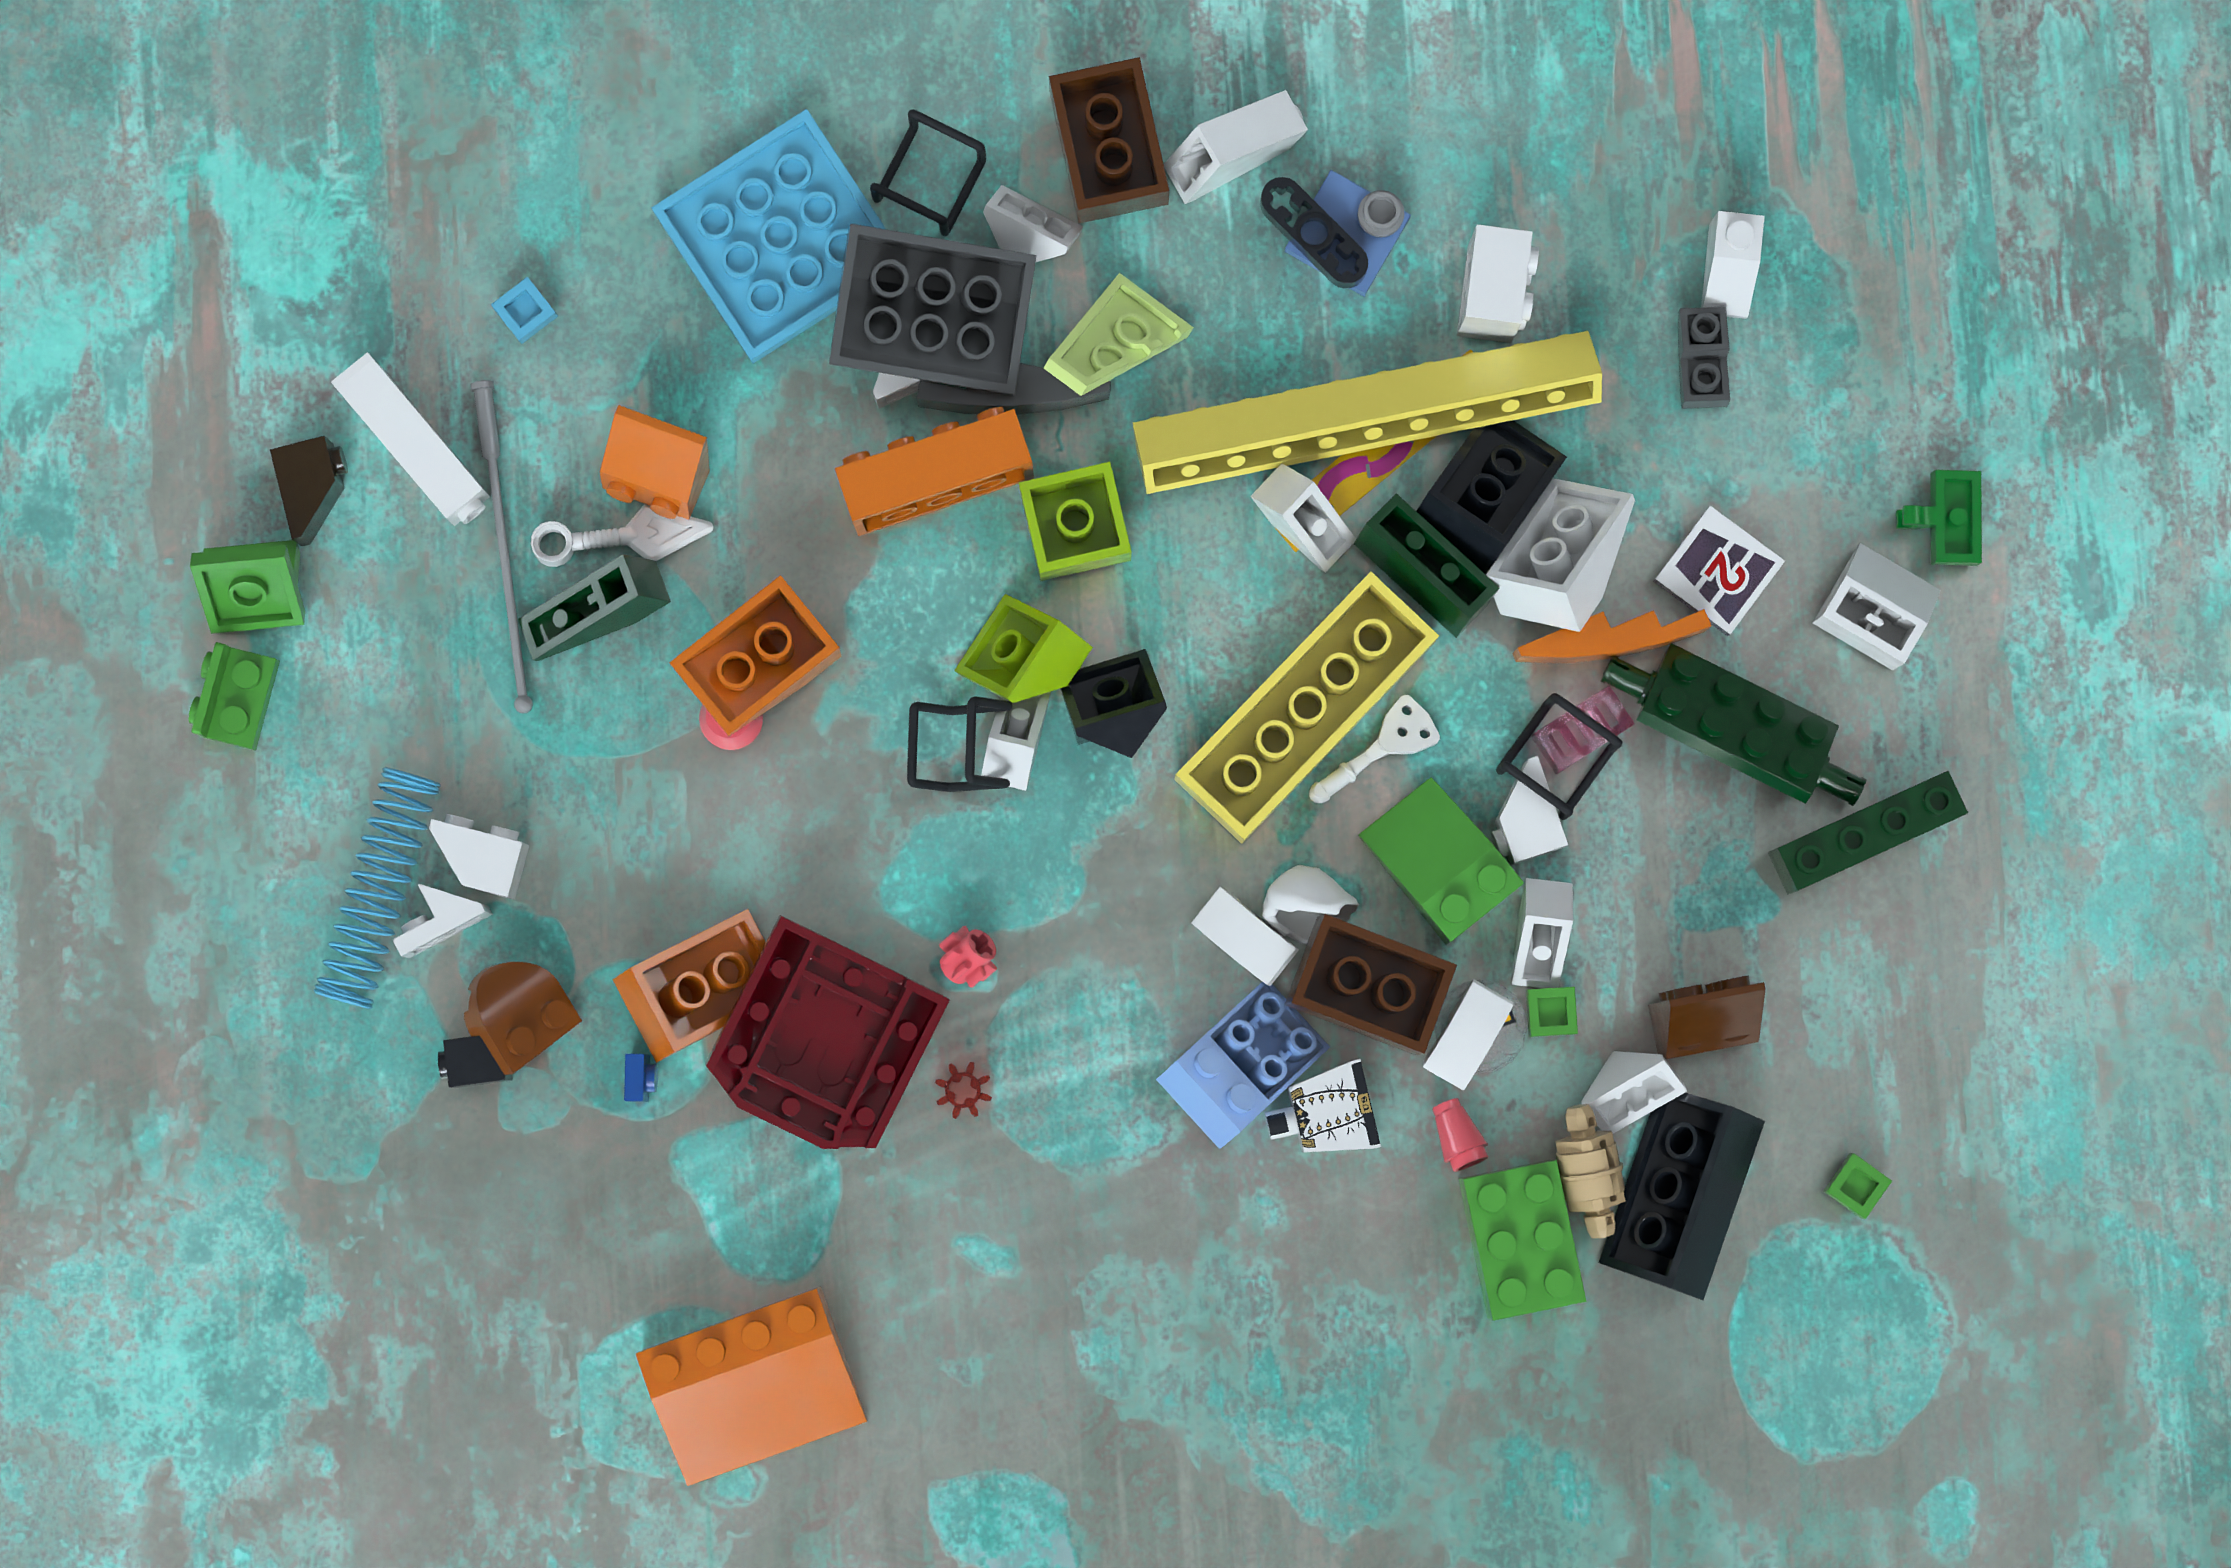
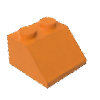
M618 405L600 468L602 488L606 489V492L611 497L619 501L631 503L633 500L647 504L653 512L662 517L675 519L676 516H680L689 520L710 472L707 437Z

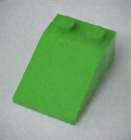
M1432 777L1358 835L1445 945L1452 942L1524 884L1491 841Z

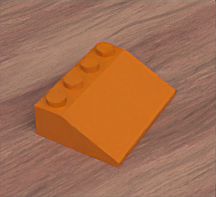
M821 1286L635 1353L651 1401L687 1486L867 1422Z

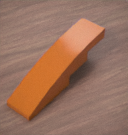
M1705 609L1661 627L1653 610L1611 628L1602 611L1591 616L1580 632L1562 628L1518 647L1512 654L1516 662L1574 663L1611 659L1613 656L1622 657L1658 649L1704 633L1712 625Z

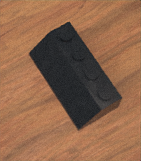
M1686 1092L1650 1112L1625 1185V1202L1618 1205L1614 1216V1234L1607 1237L1598 1263L1704 1301L1765 1121L1735 1107Z

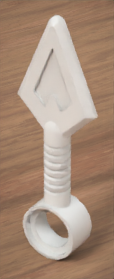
M644 504L626 527L619 529L571 533L565 525L559 522L548 521L542 523L534 530L531 536V546L535 557L542 564L550 567L564 565L571 559L574 551L589 550L590 548H607L608 546L616 547L619 545H627L641 557L657 562L713 531V524L695 517H690L689 520L680 516H676L675 519L665 518L653 512L649 505ZM551 532L559 533L566 539L564 550L555 556H548L540 550V541L546 534Z

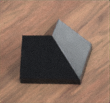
M1146 649L1080 668L1068 686L1060 688L1077 744L1093 742L1130 758L1135 755L1167 709Z

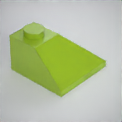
M1005 594L954 671L1011 703H1016L1068 686L1093 647L1060 620Z

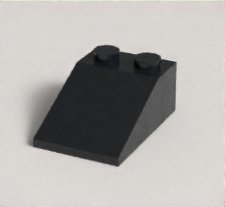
M1514 420L1474 428L1429 490L1416 512L1486 575L1567 456Z

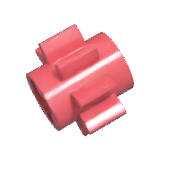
M963 926L956 933L952 932L939 944L940 948L946 952L939 960L940 967L944 975L954 983L964 984L967 982L969 987L973 988L977 983L986 980L997 970L995 964L991 962L996 955L995 944L989 935L981 930L974 929L969 932L968 928Z

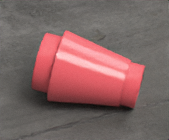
M1458 1098L1450 1099L1432 1108L1444 1162H1450L1453 1172L1467 1169L1488 1158L1485 1150L1488 1143L1464 1107L1461 1106Z

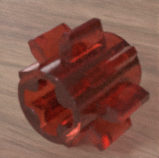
M974 1062L969 1063L966 1072L960 1073L956 1066L951 1063L949 1064V1071L952 1076L949 1080L937 1079L935 1081L938 1086L945 1088L946 1096L941 1097L937 1101V1104L945 1105L950 1102L954 1105L952 1115L955 1119L960 1116L962 1108H969L971 1114L974 1117H978L979 1111L975 1104L980 1099L992 1101L990 1095L982 1093L981 1086L991 1078L989 1075L977 1079L973 1075L975 1070ZM964 1077L971 1078L970 1086L977 1089V1094L975 1098H966L964 1104H959L956 1102L957 1094L951 1091V1086L953 1082L961 1083Z

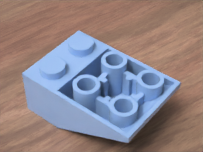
M1264 982L1260 983L1156 1079L1219 1149L1249 1125L1330 1048L1296 1009L1284 1005L1286 998L1273 984L1268 986Z

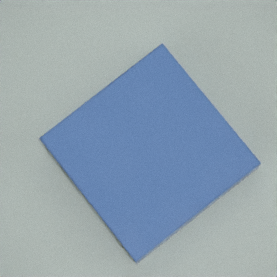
M1330 170L1313 200L1366 252L1368 257L1366 275L1361 283L1349 288L1365 297L1411 215L1404 211L1402 225L1390 236L1375 237L1363 230L1358 221V208L1362 199L1371 192ZM1309 221L1302 226L1301 236L1305 242L1317 245L1325 241L1327 230L1322 223ZM1334 239L1330 249L1320 256L1326 260L1331 252L1339 261L1336 270L1339 274L1342 275L1346 271L1351 272L1353 275L1357 272L1354 269L1357 261L1356 258L1351 256L1347 260L1343 259L1335 251L1336 246L1341 242L1338 239ZM1290 241L1288 242L1284 252L1319 271Z

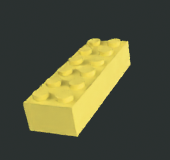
M1370 571L1176 773L1174 780L1243 844L1436 642L1439 635Z

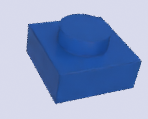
M625 1054L624 1101L649 1102V1092L657 1091V1064H650V1055Z

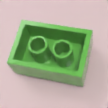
M1546 1160L1458 1178L1488 1319L1494 1321L1587 1302L1557 1160Z

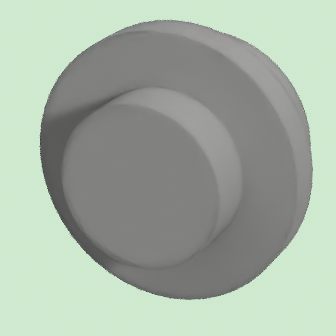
M1385 190L1369 193L1362 199L1358 208V221L1365 232L1375 237H1387L1394 234L1400 228L1404 219V207L1401 200L1395 194Z

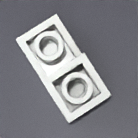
M1222 887L1218 888L1191 922L1229 956L1268 986L1272 985L1299 951L1287 938L1275 931L1267 921L1259 918L1233 894Z
M1472 979L1448 1016V1024L1423 1060V1068L1464 1091L1500 1032L1514 1002Z

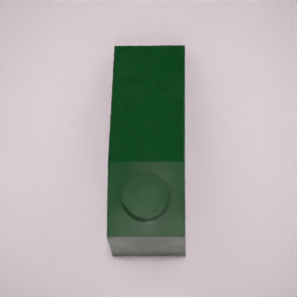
M622 554L520 617L518 621L532 659L540 661L633 625L667 605L671 600L655 560Z

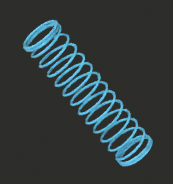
M388 767L382 768L383 772L381 775L403 784L380 782L377 784L378 787L384 792L414 805L379 799L372 801L376 808L410 823L378 817H370L366 820L373 827L406 841L374 835H364L361 839L365 843L401 859L361 852L355 856L358 860L397 877L354 870L350 872L352 877L390 894L355 888L344 890L347 895L388 913L341 906L339 910L342 913L381 930L347 924L333 925L337 931L377 948L334 941L328 943L330 948L372 966L330 959L322 961L325 966L367 984L319 977L317 981L320 984L314 985L316 989L313 990L318 995L367 1009L373 1008L371 1005L374 1003L373 1000L334 984L371 990L379 988L378 984L339 966L381 972L384 968L375 961L343 948L378 954H387L390 951L387 947L348 930L382 936H393L395 932L384 925L353 912L395 919L401 916L397 911L357 894L403 901L406 897L393 889L362 876L401 883H410L412 880L402 873L366 858L405 865L417 864L413 858L371 840L415 848L423 846L421 842L376 822L419 830L428 829L426 824L380 804L422 812L434 811L432 807L387 787L432 795L439 794V787H441L438 782Z

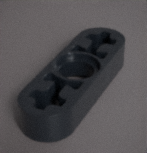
M1286 177L1270 180L1264 186L1260 199V207L1264 216L1335 286L1352 288L1361 283L1368 269L1366 252L1295 181ZM1274 191L1279 195L1284 194L1286 191L1291 194L1289 204L1297 213L1300 212L1302 206L1308 209V211L1302 213L1297 218L1293 227L1287 224L1292 220L1293 214L1286 207L1280 206L1277 209L1272 207L1274 197L1271 193ZM1309 221H1318L1325 226L1327 238L1320 244H1309L1301 236L1302 226ZM1334 239H1338L1341 242L1336 246L1335 251L1343 259L1347 260L1351 256L1356 258L1357 261L1354 267L1357 272L1353 275L1349 271L1344 272L1342 275L1336 271L1339 261L1331 252L1326 260L1320 256L1330 249Z

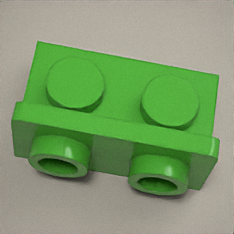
M216 642L213 652L208 651L202 663L201 678L205 679L201 696H196L190 707L188 720L190 724H193L191 732L203 738L256 751L280 660L231 648L226 644Z

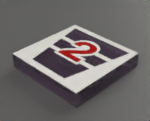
M1709 506L1653 582L1695 613L1705 609L1711 625L1728 637L1785 560L1712 506Z

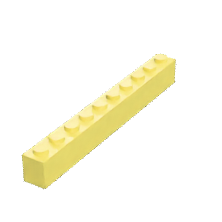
M1589 331L1563 334L1555 338L1530 343H1518L1510 347L1485 352H1473L1465 356L1441 361H1429L1416 366L1391 371H1380L1371 375L1346 380H1335L1327 384L1302 389H1290L1282 393L1257 398H1245L1237 402L1208 408L1201 407L1193 411L1163 417L1156 416L1147 420L1133 422L1136 451L1146 493L1151 494L1278 468L1282 463L1289 466L1601 403L1602 370Z

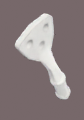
M1402 695L1384 716L1377 740L1365 753L1347 763H1340L1338 769L1320 782L1316 781L1309 790L1310 800L1318 804L1329 801L1333 794L1347 784L1354 783L1356 776L1372 762L1388 754H1414L1435 746L1440 740V735L1428 712L1411 696ZM1402 708H1408L1410 715H1405L1402 712ZM1398 729H1403L1406 735L1404 737L1398 735ZM1420 731H1426L1428 738H1422Z

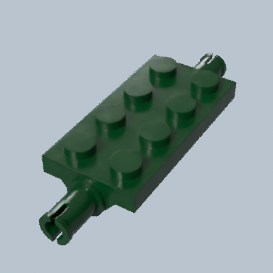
M1673 643L1666 650L1657 671L1652 670L1651 673H1648L1619 659L1618 656H1613L1601 677L1600 682L1607 683L1637 698L1636 703L1642 706L1637 716V721L1805 804L1817 787L1854 806L1864 789L1867 779L1860 778L1829 762L1830 757H1828V753L1839 725Z

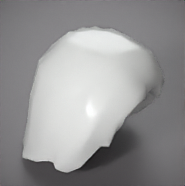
M1297 865L1280 875L1268 888L1263 904L1262 916L1283 937L1288 936L1300 944H1307L1318 916L1327 914L1346 922L1351 918V913L1356 912L1359 904L1356 898L1347 893L1333 878L1321 869Z

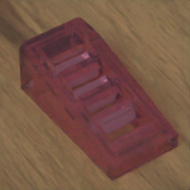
M1610 685L1576 706L1584 713L1588 711L1595 721L1616 736L1635 725ZM1602 701L1605 702L1619 723L1613 728L1609 726L1596 706ZM1568 712L1531 736L1556 775L1609 742L1602 736L1596 738L1588 726ZM1572 720L1588 742L1583 747L1579 745L1566 725ZM1557 730L1573 752L1567 757L1552 736V733Z

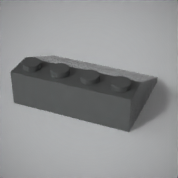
M850 224L841 272L829 365L1015 395L1037 255Z

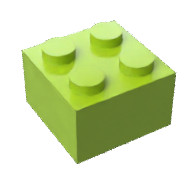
M1110 462L1019 482L1020 495L1040 581L1131 561L1132 551Z

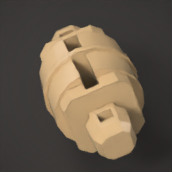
M1589 1104L1574 1105L1568 1107L1565 1114L1567 1132H1570L1571 1136L1555 1141L1557 1148L1556 1160L1565 1201H1567L1569 1212L1586 1213L1583 1218L1591 1238H1606L1613 1235L1615 1230L1614 1212L1610 1211V1207L1625 1202V1186L1622 1175L1623 1163L1620 1162L1617 1144L1614 1142L1612 1131H1595L1597 1123L1594 1112Z

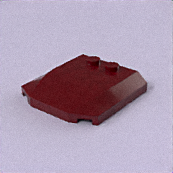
M779 915L705 1065L739 1109L822 1149H839V1147L876 1148L950 999L799 923Z

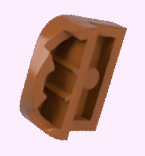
M506 962L491 965L478 973L468 987L471 994L468 1011L464 1012V1020L470 1036H481L504 1075L517 1072L582 1022V1019L555 976L545 968L533 963Z

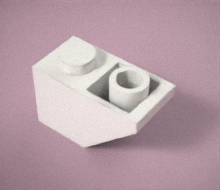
M446 814L445 822L431 819L429 829L462 886L515 900L529 845L517 841L519 832L493 825L490 834L473 830V820L451 814Z

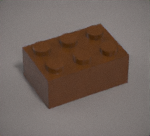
M1140 57L1049 76V92L1078 224L1168 205L1169 187Z
M1323 914L1318 916L1284 1005L1408 1053L1421 1055L1426 1052L1457 964L1330 915Z

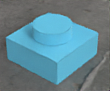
M528 277L491 304L521 344L558 317Z

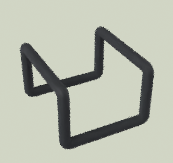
M912 109L908 112L910 126L881 183H872L870 185L872 200L875 203H879L883 197H886L937 222L941 235L947 236L951 232L986 163L985 146L982 142ZM918 122L975 149L977 152V161L948 218L888 189L918 131Z
M1553 693L1544 701L1497 766L1496 772L1499 775L1505 772L1512 775L1559 809V818L1565 820L1573 814L1574 807L1613 753L1622 746V740L1561 695ZM1555 703L1610 742L1567 803L1511 764Z
M977 696L971 697L967 705L946 706L925 702L912 703L909 709L908 784L913 788L945 792L1008 788L1010 786L1008 779L974 775L976 713L1009 711L1013 707L1010 701ZM919 711L944 715L967 714L965 778L967 782L949 783L916 779Z

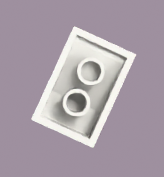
M1553 478L1486 574L1500 588L1494 596L1500 614L1580 632L1603 598L1635 502L1633 494Z

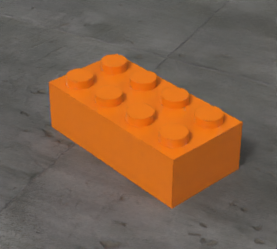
M1003 407L991 408L979 413L976 416L978 420L964 426H960L958 421L949 422L932 430L933 436L915 441L913 436H908L890 442L887 445L888 451L870 456L869 451H862L845 457L842 460L843 465L836 467L835 471L858 536L1019 484V482L1034 479L1032 459L1015 409L1004 412Z

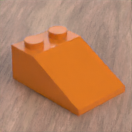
M780 575L669 663L724 732L731 736L808 684L841 657L840 647Z
M748 909L630 967L612 979L656 1063L723 1028L766 943Z

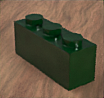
M1397 493L1365 524L1354 542L1357 548L1455 638L1487 607L1500 589Z

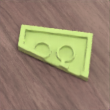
M1119 273L1050 356L1044 369L1082 396L1188 338L1194 327Z

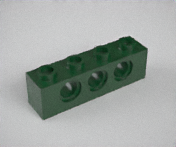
M1946 771L1771 850L1768 854L1788 895L1968 814V811L1949 771Z

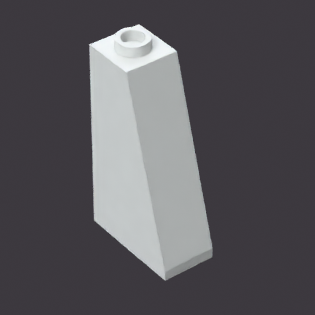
M368 352L331 381L339 393L451 524L455 526L460 521L463 524H467L483 512L486 507L483 503L490 498L488 493Z

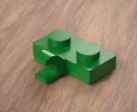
M1934 470L1930 473L1931 506H1902V510H1896V529L1931 528V565L1977 566L1982 563L1981 471Z

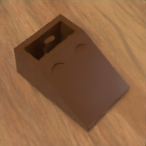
M1749 975L1705 984L1706 993L1704 994L1702 984L1659 993L1660 1002L1648 1005L1657 1053L1662 1054L1665 1059H1671L1759 1042L1766 991L1765 983L1750 984Z

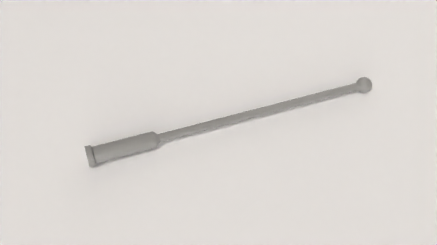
M482 380L473 382L470 385L471 391L474 392L482 457L488 462L518 694L514 707L519 713L525 714L531 711L533 701L527 696L497 466V458L501 453L492 391L494 390V381Z

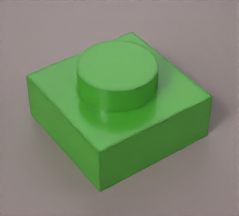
M1575 987L1526 990L1529 1037L1578 1034Z
M1849 1153L1823 1192L1859 1218L1866 1219L1892 1180L1856 1154Z

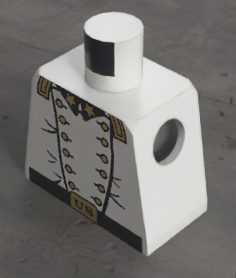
M1361 1059L1349 1061L1288 1087L1287 1091L1291 1106L1265 1112L1270 1139L1274 1140L1298 1134L1302 1152L1374 1149L1381 1147Z

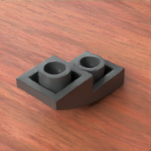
M1726 307L1680 308L1678 312V348L1681 408L1728 407L1730 389L1727 355L1730 348Z

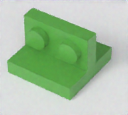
M294 540L204 548L203 552L191 553L190 568L211 634L304 625L305 608L298 588L300 565L298 543Z

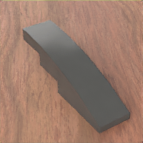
M1020 363L1015 395L967 387L966 389L920 380L916 399L918 407L963 414H979L991 408L1003 407L1004 412L1015 409L1016 415L1065 410L1109 400L1111 381L1080 396L1044 368Z

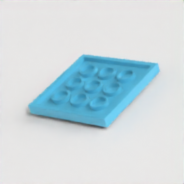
M807 109L651 207L653 213L752 364L836 311L847 233L850 224L886 229Z

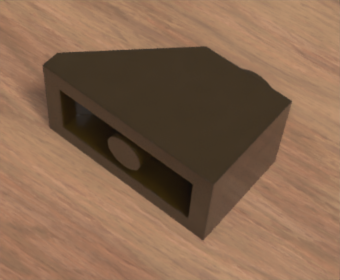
M325 436L270 449L291 538L300 546L312 543L345 489L342 474L348 473V468L343 450L340 446L334 447V444Z

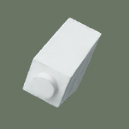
M1284 90L1199 124L1164 163V168L1184 204H1187L1288 151L1305 134L1308 128L1303 121L1300 109L1294 105L1287 91Z

